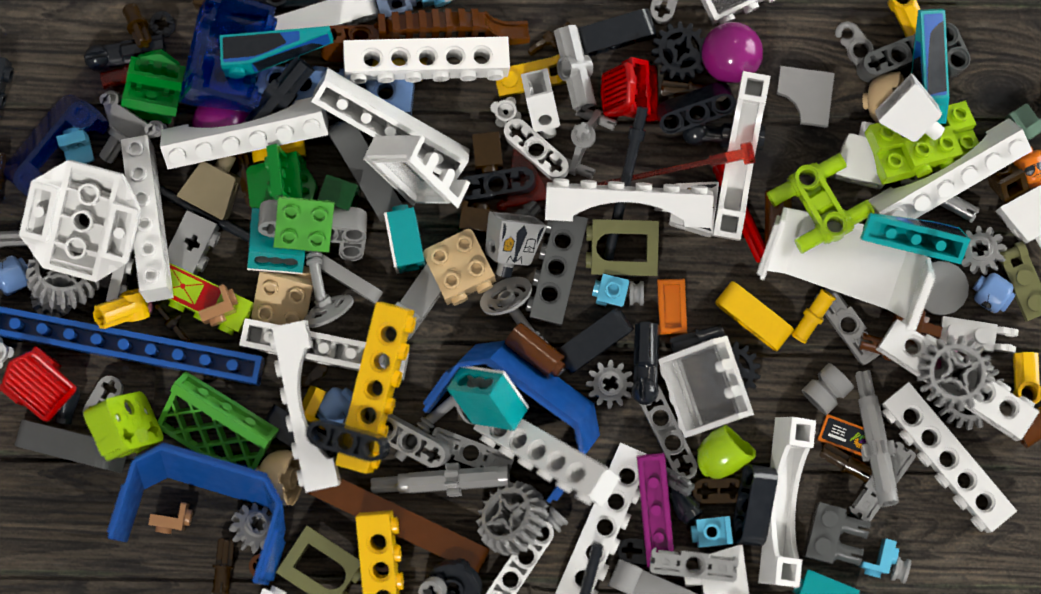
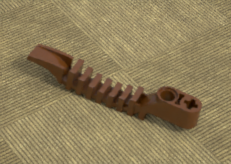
M458 8L457 12H452V9H445L444 12H439L438 9H431L429 13H425V10H418V13L412 14V11H405V14L401 15L398 12H391V16L386 20L385 14H378V22L374 25L330 26L333 43L322 47L321 55L328 62H343L344 40L400 39V35H405V39H413V34H418L419 39L426 38V33H431L432 38H439V32H444V38H452V32H456L457 38H465V32H468V37H478L479 32H484V37H508L509 45L529 43L530 35L528 21H501L492 17L487 11L478 12V9L471 8V12H465L464 8Z

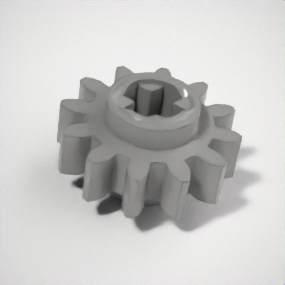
M977 226V233L974 235L967 230L966 235L971 240L964 255L966 258L962 260V266L968 267L971 264L970 272L972 274H975L978 268H980L984 275L988 274V267L998 271V266L995 263L997 260L1005 262L1006 259L1000 252L1007 250L1006 245L998 244L1003 240L1001 234L993 237L994 230L992 227H989L986 233H984L982 228ZM984 245L988 251H984L985 255L980 256L976 251L980 250V246Z
M609 360L608 367L604 368L599 362L597 364L598 373L589 371V375L594 378V381L586 382L585 386L593 387L594 390L589 393L588 397L597 396V406L606 401L608 409H611L612 402L616 401L618 406H623L621 397L631 398V394L626 389L633 387V382H627L632 372L624 374L622 372L623 363L614 368L613 361ZM615 379L614 385L618 386L616 390L611 388L610 391H606L604 389L605 384L602 383L603 380Z
M253 503L250 510L247 506L243 505L239 513L235 512L231 518L234 523L230 526L229 531L237 532L232 541L238 542L241 540L243 542L241 550H245L248 545L251 546L252 553H256L259 547L263 549L273 517L272 514L270 516L266 514L268 511L267 507L260 511L256 503Z

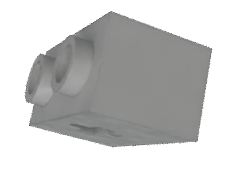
M187 210L168 248L169 263L196 276L199 271L203 272L209 261V257H206L210 247L214 248L220 239L219 226ZM197 239L200 246L199 248L194 247L191 251L188 243L190 241L195 242Z

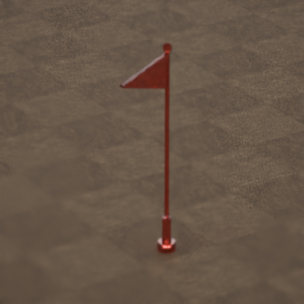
M751 141L740 143L741 149L711 155L709 159L635 174L632 177V181L708 164L712 167L740 160L744 161V165L756 163L753 145ZM515 148L513 150L511 168L528 167L536 176L537 183L530 193L510 196L507 202L499 201L497 203L499 211H505L507 207L530 203L533 200L540 201L546 199L547 189L535 166ZM525 174L521 175V180L512 181L510 178V189L513 188L511 183L519 182L521 186H525L526 181L530 180V178H527ZM621 178L598 182L597 185H608L610 181L620 182Z

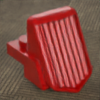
M630 57L621 62L620 65L605 71L602 74L601 100L604 116L609 118L619 116L635 118L637 106H643L648 108L646 121L658 120L656 114L658 107L656 66L649 65L647 60Z
M38 347L9 361L2 384L0 385V391L12 401L21 406H26L37 417L46 422L50 421L74 395L77 388L59 371L62 365Z

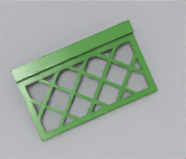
M185 371L174 382L170 390L169 399L157 421L162 432L194 452L237 464L236 461L246 460L248 468L256 470L279 429ZM177 396L187 401L190 408L180 409L176 399ZM199 412L209 415L213 422L203 423ZM192 413L196 425L187 426L183 414ZM176 416L180 427L174 428L165 422L167 417ZM223 426L233 430L236 437L227 438ZM216 428L219 440L210 441L206 429ZM199 430L203 442L197 443L191 438L190 432ZM246 441H250L260 447L259 452L250 453ZM239 442L243 454L233 455L229 444ZM222 445L226 457H220L215 454L212 446Z

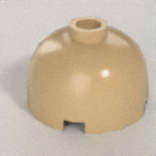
M889 72L873 79L869 85L868 93H863V108L869 109L871 118L877 123L879 121L875 110L904 81L901 72Z
M278 450L268 454L256 470L267 473L284 506L294 505L302 490V487L297 485V470H301L299 459H294L292 450Z

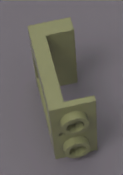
M592 219V224H587L586 241H592L591 252H586V268H591V274L657 276L659 221ZM605 234H646V262L604 260L597 253V242Z
M310 526L305 527L276 571L277 574L308 594H350L346 591L350 583L354 582L356 584L361 578L360 560ZM309 545L332 558L344 568L346 579L339 588L327 589L295 568Z

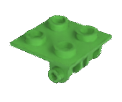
M287 196L278 197L273 247L329 252L335 202L288 198Z

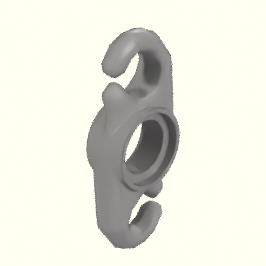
M849 21L842 22L837 26L835 36L840 38L845 28L852 30V37L849 39L842 38L840 42L846 47L849 59L857 67L863 58L854 55L853 47L856 44H863L867 47L868 53L873 51V45L856 24Z

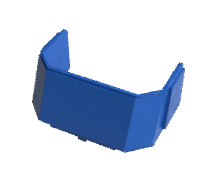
M505 341L475 344L457 364L444 373L423 402L426 405L423 411L431 413L448 391L447 388L460 367L486 364L493 370L504 371L516 387L573 427L578 450L582 454L586 455L600 436L594 403L559 377H554L553 375L549 378L545 377L504 344ZM557 486L547 499V502L551 503L553 499L558 501L564 490Z
M162 443L134 458L131 462L125 484L122 483L107 530L109 533L108 539L128 542L144 489L166 478H170L269 508L273 517L253 583L269 585L270 581L275 580L276 571L278 570L286 544L283 539L286 528L283 501L267 473L167 443Z

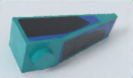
M918 10L911 73L938 104L942 113L941 117L937 120L940 124H946L949 105L945 10Z
M330 26L220 35L221 67L225 77L243 78L245 75L256 74L294 59L295 56L299 57L332 44L333 35Z
M869 213L860 237L863 241L958 264L962 263L971 240L959 227L935 221Z

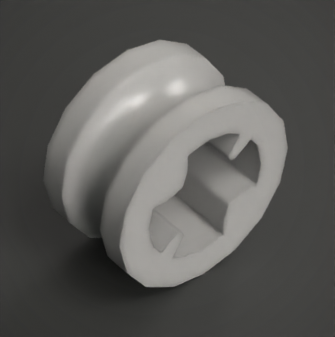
M630 281L629 305L637 302L640 306H643L644 281H640L638 284Z
M551 506L548 513L550 516L545 520L560 533L562 531L561 526L567 525L568 521Z
M898 556L896 564H893L890 579L892 581L899 579L901 583L905 584L909 575L911 560L902 561L901 557Z

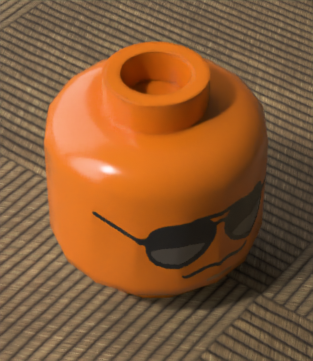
M1030 146L1032 151L1014 161L1013 164L1025 172L1028 187L1034 188L1041 185V150H1033L1032 146Z

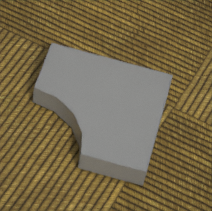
M780 66L777 95L786 97L795 104L799 112L800 124L827 128L835 73Z

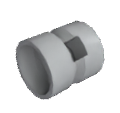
M830 363L818 373V380L812 379L801 390L804 396L825 415H828L838 405V397L844 398L854 388L850 380Z

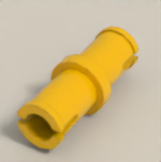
M821 289L810 308L804 310L803 318L791 335L798 341L806 344L817 325L823 323V316L833 301L836 300V297L830 292Z

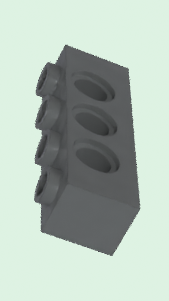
M574 215L573 221L548 220L545 232L550 233L548 244L542 243L539 259L544 260L542 269H536L532 285L537 286L535 297H529L526 312H530V320L562 327L588 218ZM558 236L568 237L571 244L565 249L557 247L555 239ZM552 262H560L563 265L564 271L560 275H553L549 272L548 266ZM552 288L557 292L558 296L552 302L545 301L541 295L543 290Z

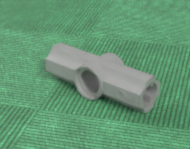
M568 25L554 30L560 55L557 63V73L561 80L567 83L572 108L576 111L597 105L590 80L593 73V62L588 55H584L578 27L576 25Z

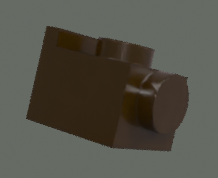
M1013 163L987 177L989 186L1005 204L1029 192L1025 172ZM1013 182L1016 184V186L1007 190V185Z
M462 201L459 224L460 232L471 229L475 234L486 235L489 211L495 212V210H490V206L486 204H474L473 207H468V201Z

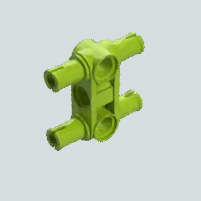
M840 153L820 164L811 163L810 165L799 167L795 173L789 175L787 182L767 192V196L774 207L793 196L799 197L814 222V229L794 239L801 254L821 243L829 244L841 240L844 235L853 231L855 224L868 218L869 213H875L868 200L847 211L842 209L828 186L826 178L847 167ZM802 175H809L814 179V183L804 185L800 182L799 178ZM836 221L841 225L842 230L832 232L828 229L827 224Z

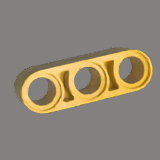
M733 281L729 283L714 302L723 312L776 352L794 331L790 324Z

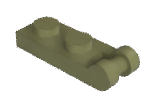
M1020 241L1015 243L1014 247L1000 252L1006 259L1005 262H1000L1007 281L1013 284V293L1016 294L1015 299L1025 322L1041 316V282L1031 262L1025 243ZM1018 257L1021 265L1013 268L1011 260Z

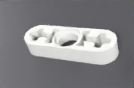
M512 119L506 123L504 134L507 142L551 180L564 179L569 172L567 159L537 132H534L526 122L521 119ZM520 127L522 128V135L527 139L525 144L518 135L512 137V128L516 130ZM539 143L543 145L544 152L540 156H532L529 153V147L532 144ZM548 155L554 164L557 165L561 162L562 171L555 170L551 172V165L546 161Z

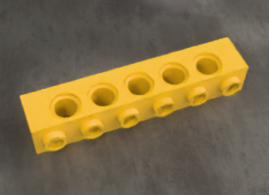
M376 302L345 425L376 433L387 438L389 426L386 425L388 414L391 415L395 407L396 400L393 398L395 387L398 388L402 380V372L399 370L402 360H406L409 352V344L406 343L409 333H412L415 328L416 317H413L415 310L386 302ZM390 326L394 327L397 332L396 339L393 342L389 341L386 337V331ZM383 353L388 355L390 359V364L386 369L382 368L379 363V358ZM376 380L383 386V392L380 396H377L372 390L373 383ZM369 407L376 413V419L373 423L366 419L365 414ZM348 433L343 437L346 447L351 448L353 445V437ZM376 441L370 443V452L375 456L379 454L380 446ZM338 453L335 465L368 474L374 472V469H378L381 460L369 462Z
M393 510L359 513L356 516L363 594H378L380 590H386L390 594H400V590L404 589L403 573L398 572V562L402 560L401 546L396 545L395 534H399L398 517H393ZM375 534H381L385 537V547H377L374 544L373 536ZM384 562L387 564L389 573L387 575L379 574L375 568L376 563Z

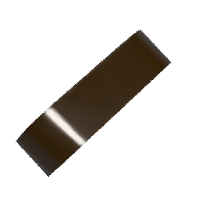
M735 478L700 479L694 484L695 488L692 491V496L702 504L736 503L738 494H735L734 499H731L727 493L720 494V489L728 488L730 483H734V487L739 488L740 480ZM705 483L707 488L716 489V494H708L707 499H702V494H697V489L701 488L702 484Z

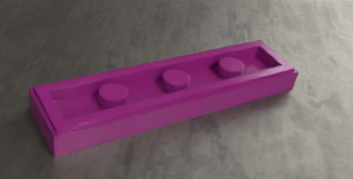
M664 453L636 455L647 567H650L652 549L656 548V552L658 550L674 551Z

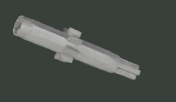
M858 371L855 375L860 397L858 402L866 444L861 445L863 461L870 460L879 506H893L899 503L891 457H895L896 453L894 440L887 441L878 396L875 395L871 371Z
M446 463V470L411 472L392 477L371 478V492L373 494L388 492L404 494L447 491V496L457 497L462 496V490L509 485L510 472L508 466L461 469V464Z

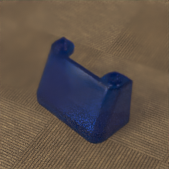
M204 0L200 6L195 23L179 102L191 106L251 112L254 108L257 109L262 93L258 92V86L255 85L257 73L245 75L243 78L238 79L225 77L221 67L220 35L275 31L277 25V18L274 17L276 7L254 0Z
M63 96L4 166L5 178L28 197L31 181L43 175L39 169L58 148L56 136L63 135V131L70 128H78L86 133L96 131L103 135L109 128V121L91 104L77 96Z

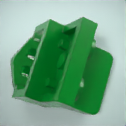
M161 49L146 52L137 57L131 56L121 106L126 107L142 119L150 121L159 120L166 124L170 123L172 117H176L185 66H181L176 59Z
M278 144L266 146L267 156L264 158V163L249 166L246 170L251 208L260 209L262 202L278 200V197L284 196L315 200L319 190L318 184L307 169L306 160L297 151L285 153Z

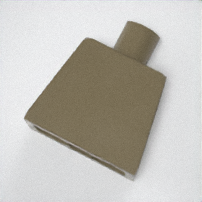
M233 155L219 158L216 163L212 161L200 162L178 192L177 197L221 220L229 219L241 180L240 176L230 171L236 157Z

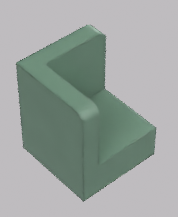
M1024 104L1004 118L1005 120L1011 119L1021 127L1028 141L1041 133V119H1038L1028 104Z

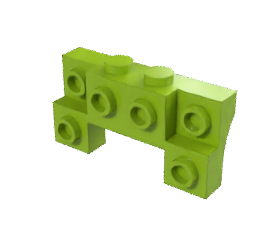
M966 101L948 105L946 124H941L945 130L937 140H933L927 134H924L918 141L913 142L906 137L902 138L899 133L880 122L869 125L864 134L873 152L877 174L882 185L915 176L917 178H924L932 172L942 170L954 163L978 145V139L973 131L976 122Z

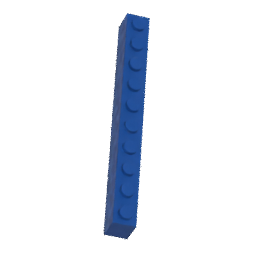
M0 307V337L182 372L187 371L193 374L260 386L265 364V359L262 356L116 328L100 329L99 325Z

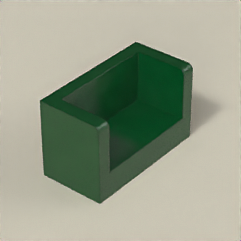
M326 174L318 200L335 202L334 207L349 211L351 207L357 208L361 193L357 184Z

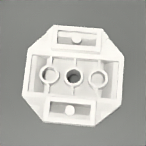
M67 160L31 181L19 236L28 245L42 268L97 282L129 263L141 207L124 174L74 160ZM81 213L89 217L90 224L88 227L81 225L79 221Z

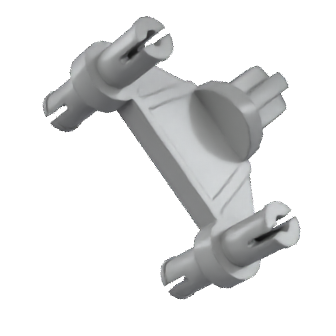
M114 90L106 91L99 98L106 111L110 127L108 133L111 135L99 155L105 162L112 164L122 149L121 139L148 135L149 138L160 137L162 129H167V125L159 120H153L148 123L127 108L122 107L120 104L122 95H119Z
M586 108L576 111L575 116L586 119L588 122H582L579 125L575 124L571 133L572 142L576 146L572 160L566 159L569 166V174L573 176L579 174L592 180L596 169L581 164L582 157L586 149L595 143V128L601 125L613 131L617 120L604 116L603 111L598 109L592 111Z

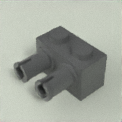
M821 502L816 503L802 557L827 564H833V561L835 562L837 559L860 566L862 558L851 556V554L863 556L864 549L842 544L839 537L844 532L867 539L869 531L858 529V527L870 529L871 522L847 516V509Z

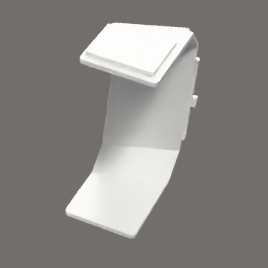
M784 207L781 216H776L758 267L757 274L761 275L760 279H765L767 271L785 273L885 308L906 319L907 331L916 330L935 280L931 258L861 240L860 237L864 229V224L862 223L855 224L853 231L844 235L841 240L829 244L821 243L801 254L794 239L815 228V224L808 212ZM836 221L827 224L828 229L832 232L842 230L841 225Z

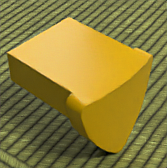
M311 385L302 402L305 417L309 424L319 421V419L315 418V415L326 394L325 391ZM321 425L318 427L319 429H321V430H323V431L326 430V429H325L323 426H321Z

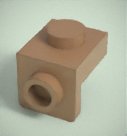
M224 284L220 285L219 289L224 301L198 311L204 324L210 323L211 326L219 325L227 321L226 316L236 313L234 305H237L238 301L233 289L228 290Z
M181 502L178 518L150 514L149 525L156 526L155 532L172 534V529L185 531L186 526L191 525L193 510L189 509V503Z

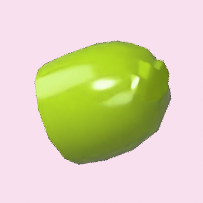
M727 425L711 432L697 450V463L701 473L713 479H721L734 474L756 457V450Z

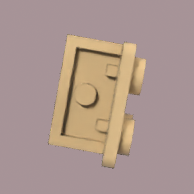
M471 229L459 232L423 251L424 258L447 305L451 303L454 306L461 304L468 299L467 295L475 291L478 294L486 292L493 287L492 283L496 282L495 275Z
M303 266V274L260 271L251 314L252 320L277 325L303 321L309 311L311 296L314 290L310 268Z

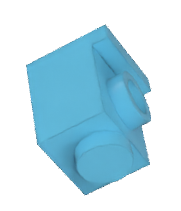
M730 516L695 520V526H691L692 543L697 542L698 548L733 544ZM709 527H714L717 531L716 536L713 538L709 537L706 533Z

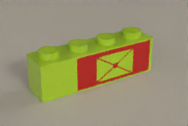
M169 263L174 298L167 299L170 301L168 306L180 312H184L185 308L195 312L193 318L202 322L198 311L224 301L219 286ZM237 294L235 295L238 304L234 305L236 313L226 316L227 321L219 324L218 327L220 331L233 336L234 332L242 334L245 318H250L254 305L253 302Z

